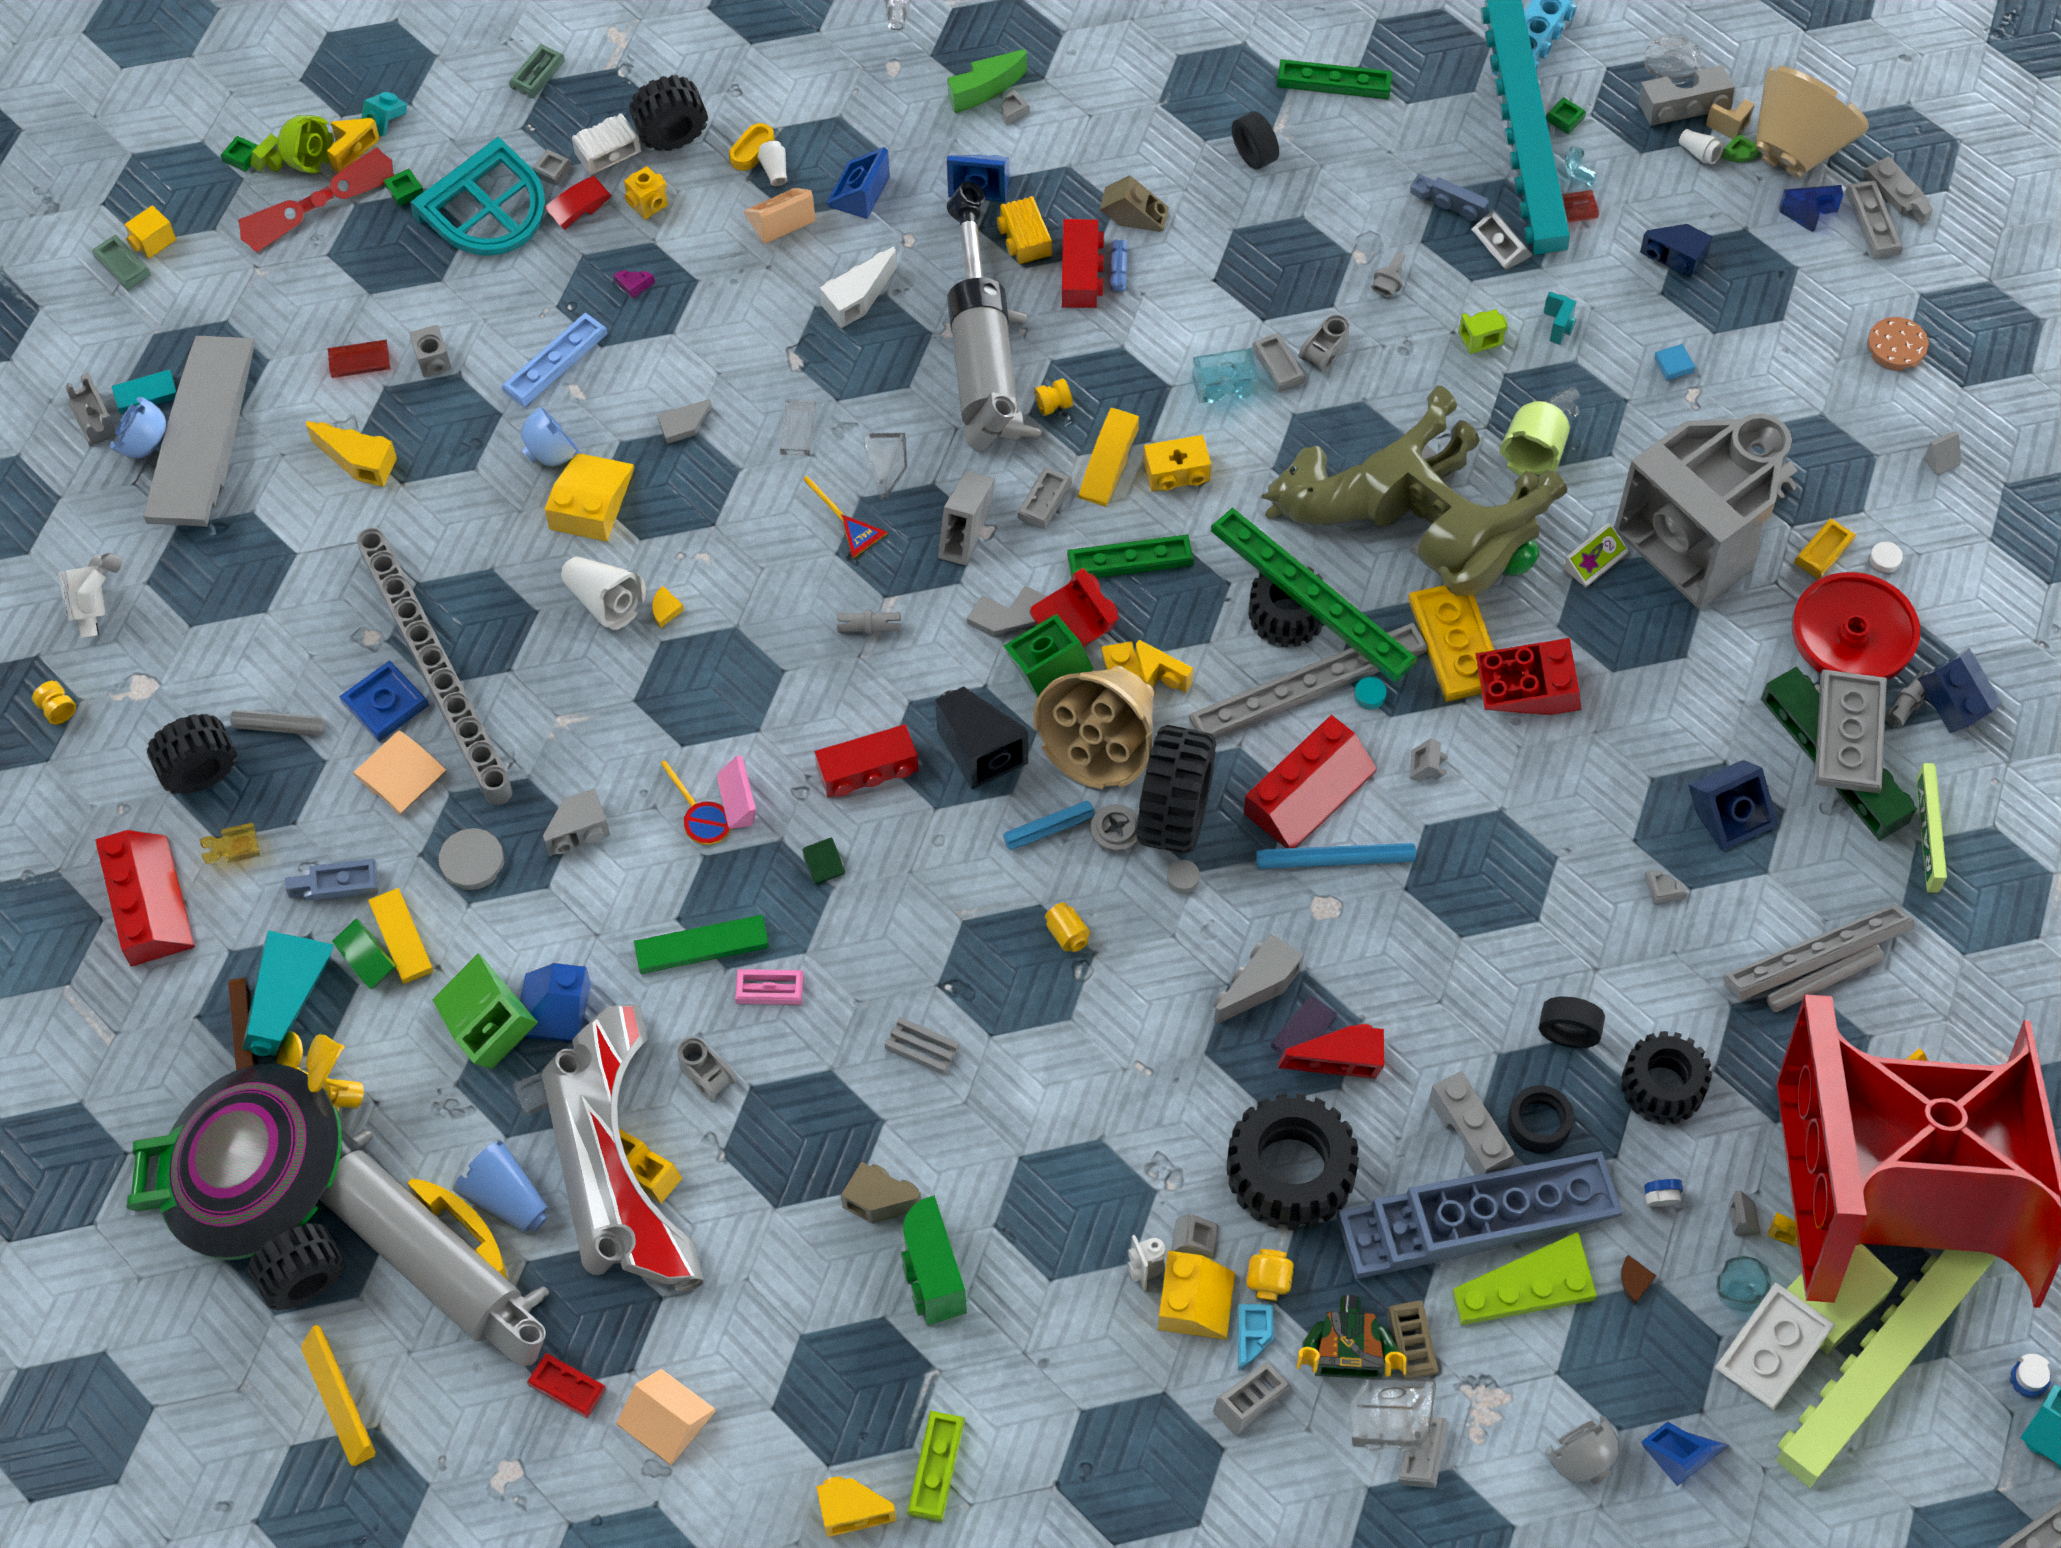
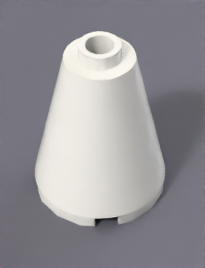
M579 556L571 558L562 567L561 579L563 583L604 627H609L612 630L625 627L638 614L634 611L638 603H644L646 585L644 579L635 572Z

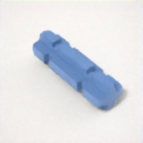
M1116 239L1112 242L1110 289L1113 292H1123L1126 289L1127 242Z

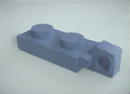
M1418 173L1410 186V193L1419 199L1435 202L1438 207L1457 212L1469 221L1479 222L1488 214L1489 200L1440 177L1433 180Z
M375 859L309 866V870L303 871V876L285 878L286 892L289 898L304 897V900L313 901L378 893L377 864Z

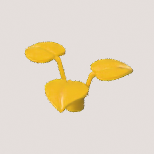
M288 1031L278 1052L276 1064L301 1070L298 1065L303 1056L302 1043L295 1032ZM319 1034L313 1039L308 1051L307 1068L309 1072L303 1071L308 1074L309 1090L311 1092H319L324 1085L323 1088L328 1092L326 1094L338 1112L340 1107L359 1108L364 1094L361 1082L327 1078L345 1046L333 1041L326 1035Z

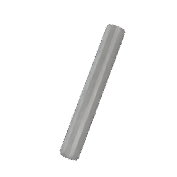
M1876 944L1835 961L1769 994L1766 1002L1773 1012H1779L1803 1000L1804 994L1813 995L1880 962L1884 956L1883 950Z

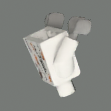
M105 553L102 556L94 555L88 567L57 572L68 621L78 620L81 638L100 635L96 616L105 615L101 587L107 578L104 575L107 570L117 573L122 564V558L112 553Z

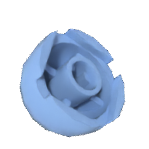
M143 397L137 398V401L140 403L137 407L131 404L114 432L119 436L117 443L111 440L110 444L112 450L129 458H144L152 454L155 449L160 451L167 426L165 415L160 408Z
M540 406L524 421L521 428V438L525 447L521 450L532 463L538 460L545 466L556 467L568 462L579 453L572 439L565 435L559 423L543 407L541 408Z

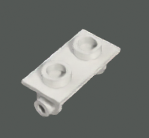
M1133 1235L1131 1249L1128 1250L1130 1262H1127V1266L1134 1282L1139 1281L1143 1291L1147 1290V1280L1158 1277L1163 1272L1165 1245L1158 1238H1151L1138 1243L1136 1236Z

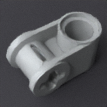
M1334 314L1327 317L1319 328L1305 340L1300 348L1298 357L1319 366V371L1327 372L1348 346L1349 321L1341 315Z
M689 1037L679 1044L677 1053L681 1071L695 1084L699 1092L708 1101H715L716 1094L729 1083L735 1084L738 1081L731 1067L719 1058L700 1038ZM691 1053L701 1055L697 1061H688L685 1058Z

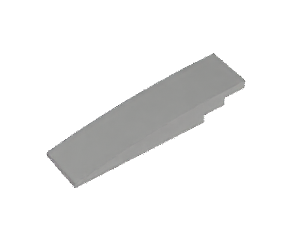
M195 336L158 456L144 514L147 524L208 526L211 507L216 508L219 489H224L255 346L254 338Z

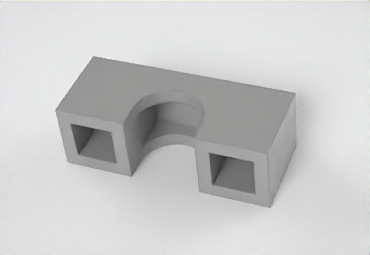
M1723 65L1696 70L1692 88H1679L1671 82L1669 77L1641 82L1639 106L1650 126L1709 114L1713 104L1726 110L1732 109L1735 86Z
M1460 1071L1434 1084L1429 1103L1444 1127L1447 1129L1453 1126L1458 1132L1465 1149L1464 1158L1473 1173L1478 1175L1510 1169L1515 1154L1463 1072Z

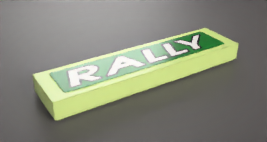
M1923 763L1916 777L1926 888L1927 892L1938 893L1947 878L1937 772L1934 763Z

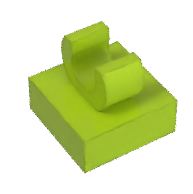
M271 133L252 151L251 165L258 171H261L267 165L276 173L284 166V163H282L283 159L278 150V138Z

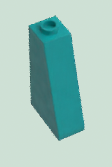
M268 930L262 947L242 1046L243 1050L251 1051L259 1056H276L287 1032L292 1028L324 972L334 944Z

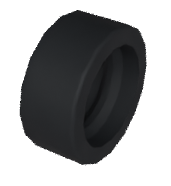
M1252 111L1233 121L1231 130L1234 144L1240 156L1249 167L1257 170L1278 159L1280 153L1277 137L1272 126L1261 113Z
M1567 996L1553 997L1546 1000L1543 1004L1538 1030L1547 1040L1561 1046L1570 1048L1594 1047L1600 1043L1602 1038L1605 1014L1597 1005L1584 999Z
M1546 1085L1530 1086L1520 1091L1513 1099L1507 1119L1508 1130L1515 1143L1523 1149L1537 1154L1550 1153L1561 1148L1569 1138L1574 1122V1112L1568 1098L1556 1088ZM1532 1103L1549 1105L1559 1114L1560 1127L1552 1135L1540 1136L1533 1134L1521 1122L1522 1110Z

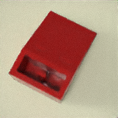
M1570 638L1475 653L1485 710L1540 715H1555L1582 710Z

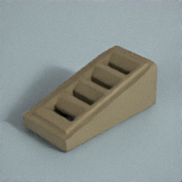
M1422 1300L1390 1306L1387 1311V1319L1392 1338L1399 1352L1406 1356V1375H1403L1402 1372L1403 1380L1438 1374ZM1415 1317L1416 1319L1406 1322H1399V1320ZM1419 1330V1334L1402 1336V1332ZM1417 1344L1423 1345L1422 1349H1416L1411 1351L1405 1350V1347ZM1426 1357L1427 1363L1412 1366L1408 1364V1360Z

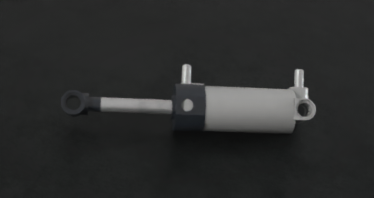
M965 181L961 183L947 202V210L960 223L966 280L957 283L950 289L947 301L950 327L953 334L962 421L965 423L966 442L973 449L984 451L987 450L996 437L1017 441L1020 436L1037 440L1041 435V430L1037 427L1024 425L1022 411H1018L1008 327L1009 322L1025 324L1027 315L1007 309L1005 288L995 280L983 278L977 220L980 217V206L985 201V194L976 183Z

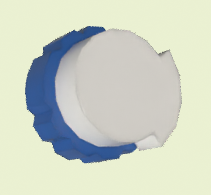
M1662 1179L1648 1182L1644 1185L1647 1207L1670 1206L1681 1202L1680 1193L1683 1192V1185L1680 1179Z
M2037 1354L2021 1356L2010 1372V1383L2013 1384V1389L2026 1398H2036V1396L2040 1397L2051 1384V1374L2048 1368L2050 1362Z

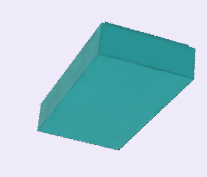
M171 370L112 386L120 415L125 414L131 404L137 407L140 404L137 401L138 397H143L157 405L175 400L177 393Z

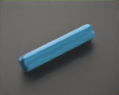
M1089 801L1081 802L1005 832L1003 834L1004 842L1009 850H1014L1092 819L1095 815L1094 808Z

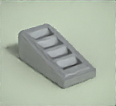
M1266 1361L1219 1396L1214 1405L1213 1412L1233 1434L1237 1435L1287 1392L1291 1385ZM1261 1377L1273 1388L1271 1392L1259 1380ZM1252 1386L1262 1399H1259L1249 1388ZM1240 1396L1251 1406L1250 1408L1239 1399Z

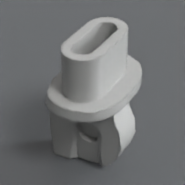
M1397 251L1388 268H1380L1375 271L1374 283L1371 286L1374 292L1386 297H1392L1395 291H1400L1403 287L1400 273L1405 254Z

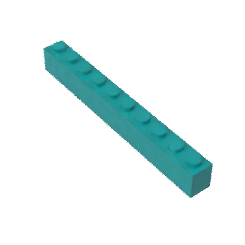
M1485 0V7L1480 9L1482 24H1487L1488 31H1485L1487 48H1492L1493 55H1490V65L1492 72H1497L1498 79H1495L1497 97L1502 96L1503 103H1500V116L1502 121H1507L1508 126L1504 130L1506 145L1512 146L1513 151L1509 153L1510 166L1512 170L1516 169L1518 176L1514 178L1515 191L1517 195L1521 194L1523 201L1519 203L1520 216L1522 220L1526 219L1528 226L1524 228L1525 241L1527 245L1531 244L1533 255L1566 251L1569 247L1570 233L1522 0Z

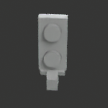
M1889 156L1866 168L1864 175L1867 180L1876 181L1881 195L1899 214L1903 212L1910 214L1920 225L1930 220L1933 208L1928 203L1927 197Z

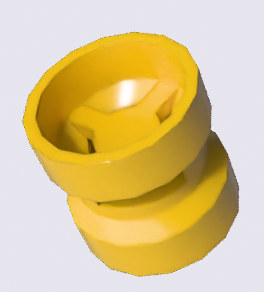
M1063 378L1054 381L1052 387L1042 385L1034 388L1035 400L1043 416L1053 414L1054 410L1058 407L1067 409L1073 406L1071 391Z
M57 681L43 683L32 695V701L37 708L44 710L45 718L52 725L62 724L69 720L77 708L71 697L64 695V688Z

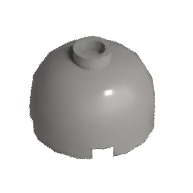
M1602 1416L1600 1417L1599 1425L1596 1426L1593 1420L1588 1421L1558 1439L1560 1444H1564L1556 1451L1550 1446L1545 1452L1553 1467L1568 1480L1579 1483L1591 1480L1593 1484H1597L1611 1475L1609 1467L1617 1460L1619 1440L1607 1417Z

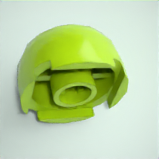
M296 115L284 123L278 136V150L281 158L288 166L300 172L319 173L322 170H318L323 161L328 165L330 160L327 150L334 143L333 133L328 132L326 125H329L327 120L315 115Z

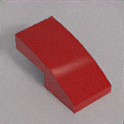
M591 176L568 188L544 208L566 230L585 211L592 215L612 195L595 176Z

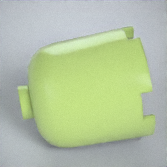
M1535 401L1523 405L1515 414L1499 451L1500 455H1503L1508 461V469L1520 476L1525 471H1531L1535 475H1542L1546 470H1553L1555 472L1570 430L1566 415L1555 405L1543 401Z

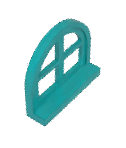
M499 136L411 201L412 217L419 224L426 221L445 241L455 248L467 253L483 256L504 254L524 245L539 229L545 211L544 190L539 177ZM503 163L520 181L493 201L475 182ZM526 187L530 198V208L525 220L519 226L499 206ZM466 190L484 209L459 228H456L438 210ZM488 214H491L509 232L497 238H477L465 234L467 230Z

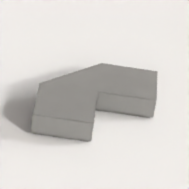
M1024 586L1011 607L1008 608L982 595L967 617V624L993 637L1005 635L1007 631L1020 628L1024 630L1031 629L1037 626L1029 611L1034 604L1047 596Z

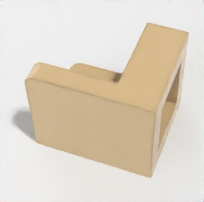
M1744 99L1736 111L1733 109L1726 110L1713 104L1709 110L1706 126L1734 139L1750 123L1755 104Z

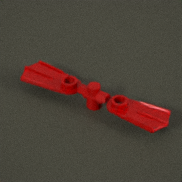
M375 148L334 175L330 181V188L327 186L320 191L313 192L310 196L299 201V203L287 200L238 219L240 240L249 245L255 252L260 251L299 225L303 220L304 213L314 208L323 207L329 200L335 198L334 195L340 199H348L383 185L385 179L394 176L392 159L383 154L379 148ZM343 180L348 184L346 191L339 190V181ZM287 208L294 210L295 216L293 219L286 218L285 210Z

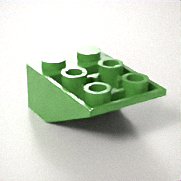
M479 953L432 999L456 1043L474 1064L493 1069L538 1023Z

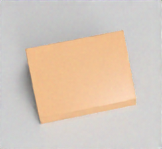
M793 188L743 210L746 218L764 244L815 222L813 194L808 189Z
M660 1369L634 1385L616 1424L672 1466L716 1410L664 1370Z

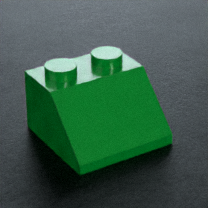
M1057 614L1004 645L1007 654L1027 686L1037 698L1052 681L1059 677L1094 670L1081 642Z

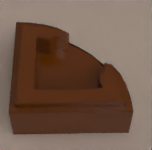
M1629 1255L1625 1258L1621 1268V1282L1625 1295L1635 1305L1657 1275Z

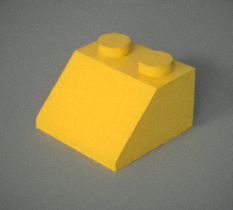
M1168 1251L1158 1330L1227 1340L1235 1272L1203 1255Z

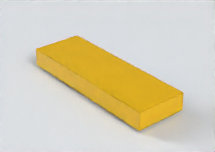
M399 888L369 899V904L392 959L397 965L396 968L403 985L433 973V967Z

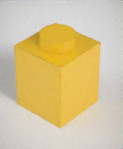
M153 205L124 224L129 235L126 240L135 252L141 251L148 259L177 240L170 221Z

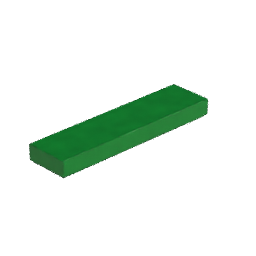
M1280 59L1277 87L1389 99L1393 71Z
M1188 534L1067 550L1071 577L1083 567L1088 574H1093L1096 578L1193 566L1194 562Z
M762 914L634 940L640 974L769 948Z

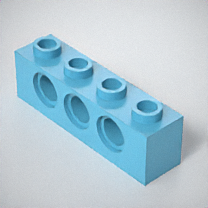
M1532 0L1524 11L1536 72L1541 58H1547L1552 47V41L1560 38L1564 29V23L1572 20L1577 8L1574 5V0Z

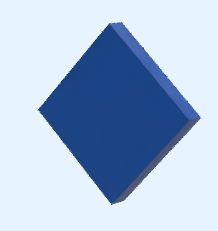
M390 660L339 696L345 707L378 742L429 706L428 700Z

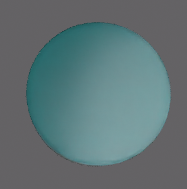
M1363 678L1356 684L1354 699L1364 709H1377L1385 702L1386 686L1377 678Z

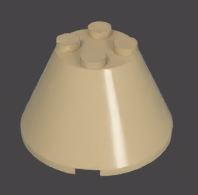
M1771 66L1767 70L1764 79L1755 148L1763 153L1761 159L1768 165L1776 167L1779 164L1786 168L1785 170L1793 177L1801 178L1803 173H1806L1864 135L1868 130L1869 123L1864 114L1852 102L1846 106L1835 97L1838 92L1825 83L1803 72L1785 66H1779L1776 71H1772L1774 68Z
M1115 666L1108 670L1068 674L1055 679L1041 692L1034 708V728L1039 730L1044 743L1041 746L1044 753L1061 772L1083 785L1104 789L1106 786L1119 785L1120 788L1132 783L1145 770L1150 758L1154 690L1136 674L1127 671L1121 666Z

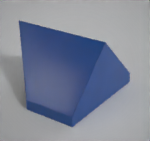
M1668 1421L1641 1442L1645 1450L1676 1486H1679L1730 1446L1686 1432Z

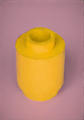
M1062 902L1047 911L1045 914L1046 926L1064 951L1072 950V952H1077L1088 944L1090 930L1072 906Z

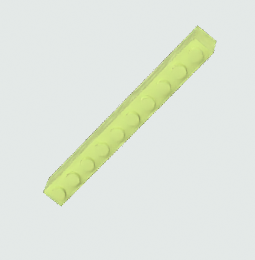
M1944 1249L1939 1258L1932 1254L1920 1270L1925 1274L1919 1282L1912 1279L1900 1294L1905 1300L1899 1307L1892 1304L1880 1319L1884 1325L1879 1332L1872 1328L1860 1343V1346L1864 1348L1858 1357L1851 1354L1839 1370L1844 1375L1840 1380L1835 1382L1831 1379L1822 1389L1819 1396L1823 1400L1816 1408L1810 1404L1798 1419L1803 1425L1796 1434L1789 1430L1777 1445L1782 1451L1776 1462L1811 1488L1997 1256L1984 1252Z

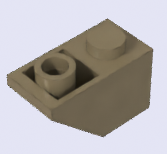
M1129 175L1105 187L1100 210L1120 226L1161 232L1165 228L1169 207Z
M863 1162L860 1163L841 1194L842 1208L870 1223L905 1215L913 1205L921 1200V1192L911 1182L907 1180H901L900 1182L890 1177L884 1168L876 1164L869 1166Z

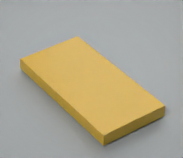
M1445 585L1409 593L1408 601L1421 636L1428 646L1427 653L1445 702L1482 694L1475 653L1492 651L1494 648L1474 595H1455Z

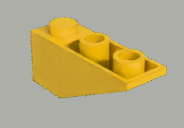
M306 422L311 442L357 481L381 487L385 486L397 459L392 441L382 436L373 437L361 434L353 429L344 430L332 427L324 422Z

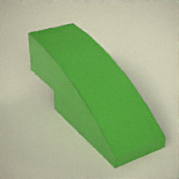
M1023 49L971 62V72L948 77V98L954 113L987 102L1015 84L1027 72L1026 50Z

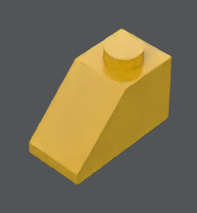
M832 1477L824 1480L823 1485L816 1486L827 1537L897 1521L895 1507L892 1502L852 1478Z

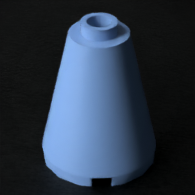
M498 1140L497 1143L493 1142L468 1165L470 1167L467 1173L468 1177L464 1178L460 1175L453 1185L452 1190L457 1195L523 1233L530 1229L536 1232L548 1219V1216L545 1215L548 1209L547 1205L510 1150L501 1140Z

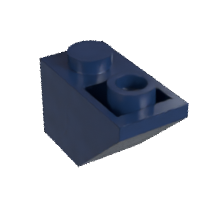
M1689 224L1647 230L1643 236L1640 253L1646 255L1651 260H1656L1672 268L1678 273L1692 278L1708 255L1713 236Z

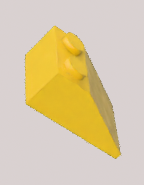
M581 453L576 454L554 483L544 510L549 530L608 542L633 474L634 464Z

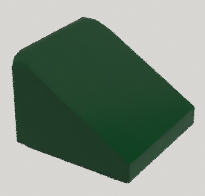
M832 837L802 849L804 861L815 885L845 874Z

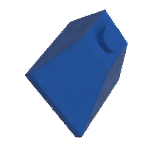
M982 154L947 156L948 197H952L962 182L971 181L982 188L985 194V201L1005 203L1010 177L1009 157Z
M552 963L525 974L520 1001L538 1023L524 1037L573 1043V1038L582 1030L591 987L587 967Z

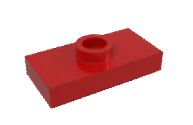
M545 1353L527 1381L528 1386L586 1419L606 1391V1387L602 1383L548 1353Z

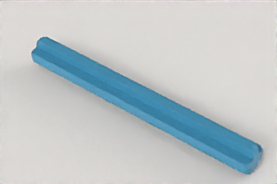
M1414 843L1263 849L1256 851V866L1259 869L1414 862L1416 859Z

